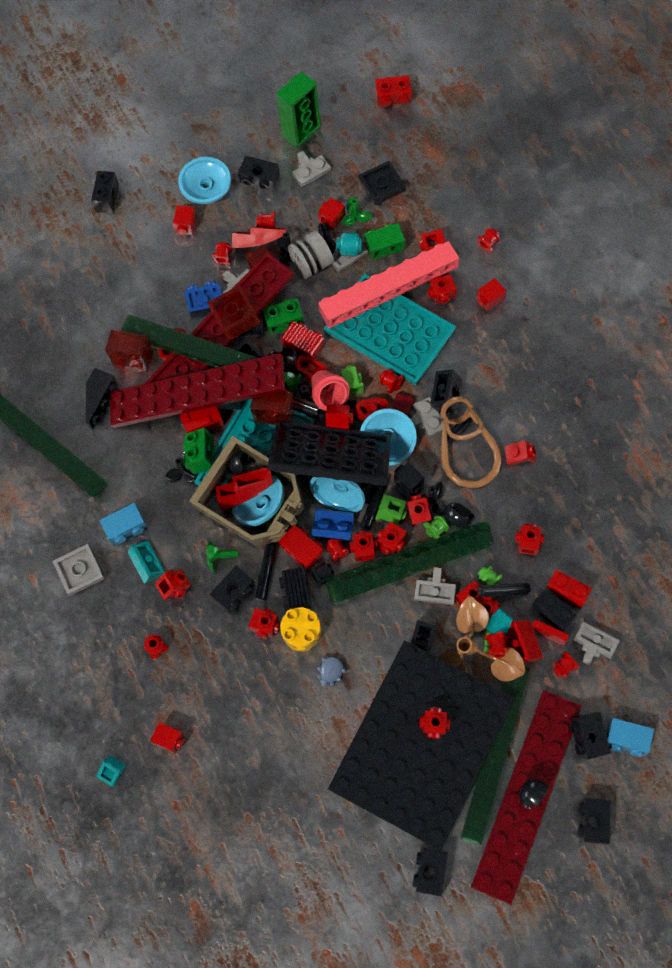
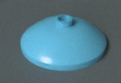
M200 157L188 162L182 168L178 184L181 193L189 201L197 204H210L220 200L228 192L231 185V175L229 169L222 161L212 157Z
M387 408L373 412L365 419L360 431L372 433H391L389 466L406 460L416 445L417 436L413 422L406 414L396 409Z
M272 475L273 484L250 500L232 507L233 515L239 523L245 526H257L270 520L278 512L282 505L285 491L282 482L277 477Z
M312 477L309 485L313 496L324 506L334 511L356 513L363 508L365 496L357 483L346 480Z

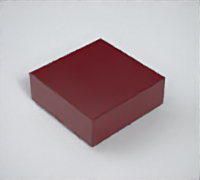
M397 393L391 409L399 410L409 416L415 399Z

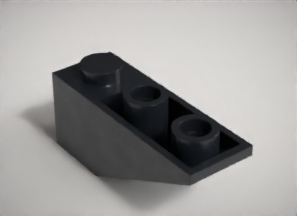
M97 368L93 369L86 382V424L91 430L99 423L102 411L108 407L111 393L113 394L118 387V382L114 375Z

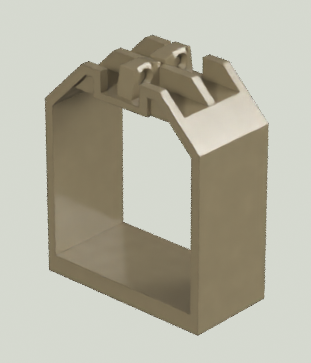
M232 436L189 502L197 510L256 547L278 542L288 532L286 531L288 526L292 527L297 524L298 521L295 519V515L299 516L304 509L299 483L293 473L275 472L292 482L294 490L265 533L252 536L206 507L216 493L215 487L221 485L225 479V474L230 471L229 464L235 454L239 457L241 453H244L268 467V457Z

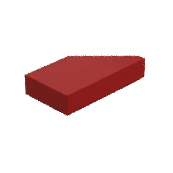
M537 619L532 624V627L544 637L563 646L569 638V634Z

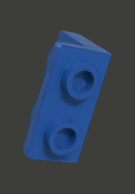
M216 281L206 282L205 286L199 288L198 285L188 286V290L184 291L189 313L216 307L223 300L220 283H216Z
M316 509L311 536L350 540L353 531L354 513Z

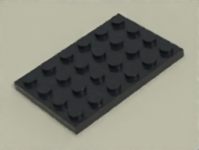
M277 420L267 470L387 486L391 435Z

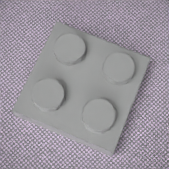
M88 544L53 560V564L68 596L105 579Z

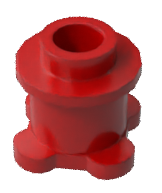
M272 211V215L260 212V216H257L256 225L275 227V211Z
M487 228L483 236L479 235L477 237L478 246L484 248L489 253L493 251L492 246L500 241L498 231L493 228Z
M226 242L216 244V253L212 254L213 262L230 265L229 256L233 248Z
M392 369L381 373L380 384L388 387L387 392L389 394L401 388L404 376H396Z
M332 538L326 543L325 549L332 555L333 563L350 554L349 548H345L342 544V539Z
M504 632L485 636V640L488 641L490 648L488 654L493 656V658H502L508 653V648L505 645L508 637L504 635Z
M150 635L144 641V648L150 653L152 659H157L161 653L168 651V646L164 644L163 639L159 635Z
M567 652L563 653L559 661L553 662L554 668L552 670L559 678L563 677L566 679L572 670L576 671L579 668L578 663Z

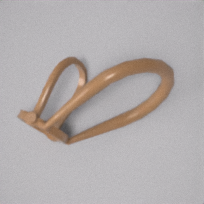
M453 397L444 403L440 412L443 419L442 468L448 478L459 486L466 488L482 487L492 482L499 473L502 463L501 450L495 439L483 426L480 417L474 412L472 403L465 397ZM456 402L467 404L468 409L462 417L458 419L447 418L446 410L451 404ZM471 417L478 427L475 432L470 434L456 435L451 432L449 424H460ZM447 433L455 440L471 439L482 433L494 454V464L487 476L480 480L468 481L461 479L453 472L449 464Z

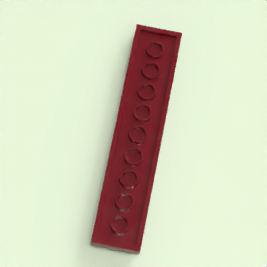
M266 252L144 384L208 370L295 276L294 273Z
M281 353L115 390L113 394L111 393L110 426L117 428L284 392L283 356Z
M542 691L470 888L509 905L512 904L572 735L570 731V718L579 716L582 705L547 691ZM531 778H538L547 783L549 789L537 807L529 805L531 810H528L519 803V791L522 784Z

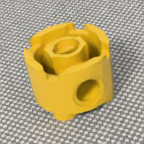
M304 607L288 610L282 618L280 624L281 634L285 643L291 649L299 652L308 651L319 642L321 625L315 612Z

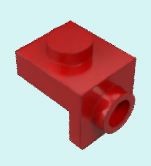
M523 440L504 446L508 465L512 466L525 461L536 462L535 456L537 453L535 446L528 441Z

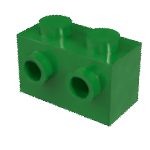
M398 223L388 224L383 228L373 229L364 234V242L371 260L405 250V238Z
M297 298L287 299L279 304L267 305L262 310L269 335L286 331L292 321L304 324Z
M205 428L184 434L183 448L185 458L183 462L185 467L194 475L210 470L214 464V437Z

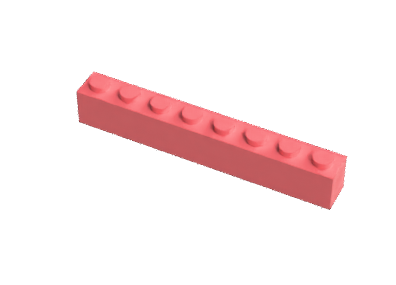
M449 241L444 244L440 243L429 251H423L412 259H406L397 266H391L380 274L372 275L370 279L357 282L351 288L340 290L334 296L325 297L318 303L319 312L330 329L429 282L435 277L458 268L459 257Z

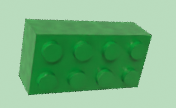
M302 71L293 76L290 82L281 87L276 93L282 136L296 148L321 127L317 83Z

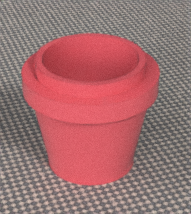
M321 370L315 373L311 379L312 398L320 409L326 411L327 405H344L346 403L350 389L343 377L332 374L327 370Z

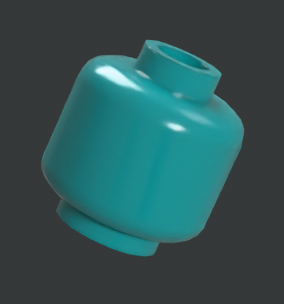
M343 232L341 237L336 240V249L340 250L342 256L356 257L358 253L362 252V238H360L358 233Z

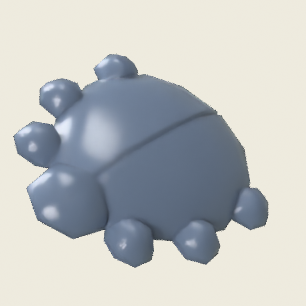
M323 657V663L317 667L320 671L317 678L321 679L320 683L322 686H327L328 684L334 686L335 681L340 682L342 680V673L347 671L338 658Z

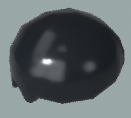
M283 347L281 352L273 349L268 354L270 356L281 353L284 370L291 368L297 361V352L294 348Z
M452 502L449 503L444 511L449 524L459 529L467 528L474 521L475 515L460 503H455L453 506H451Z
M531 778L522 784L519 791V803L521 806L528 810H531L529 805L537 807L546 795L549 785L538 778Z

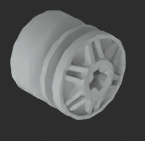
M315 230L304 236V243L297 240L295 244L288 245V252L294 266L306 279L312 276L311 273L316 274L318 272L317 266L323 270L334 263L328 245Z

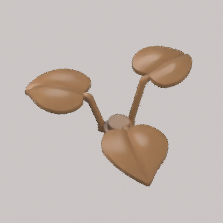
M468 596L458 611L456 624L460 632H470V634H466L465 637L458 639L456 644L458 654L452 651H445L438 658L467 673L466 666L461 663L464 660L463 654L472 655L477 652L494 660L491 664V671L496 679L507 682L525 674V663L515 649L507 647L508 653L502 658H493L487 652L477 649V643L471 637L474 635V631L481 632L486 628L489 622V614L483 605L473 597Z

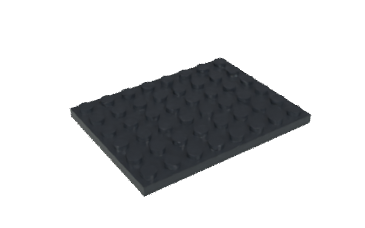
M404 640L327 790L441 851L515 698ZM429 707L442 708V712H447V718H450L449 731H445V735L440 736V739L427 738V734H422L423 728H419L420 715H424L426 710L429 711ZM437 718L432 719V725L438 726L439 720Z

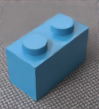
M135 503L99 520L112 545L121 544L126 541V538L132 535L137 536L147 528Z
M612 718L609 721L606 735L609 748L616 752H622V750L629 751L631 756L642 758L650 752L654 729Z

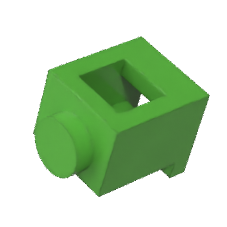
M350 365L341 369V377L349 385V396L363 394L364 385L361 373H357L356 367Z
M384 494L375 519L379 520L380 518L398 525L399 521H403L407 512L404 509L406 501Z

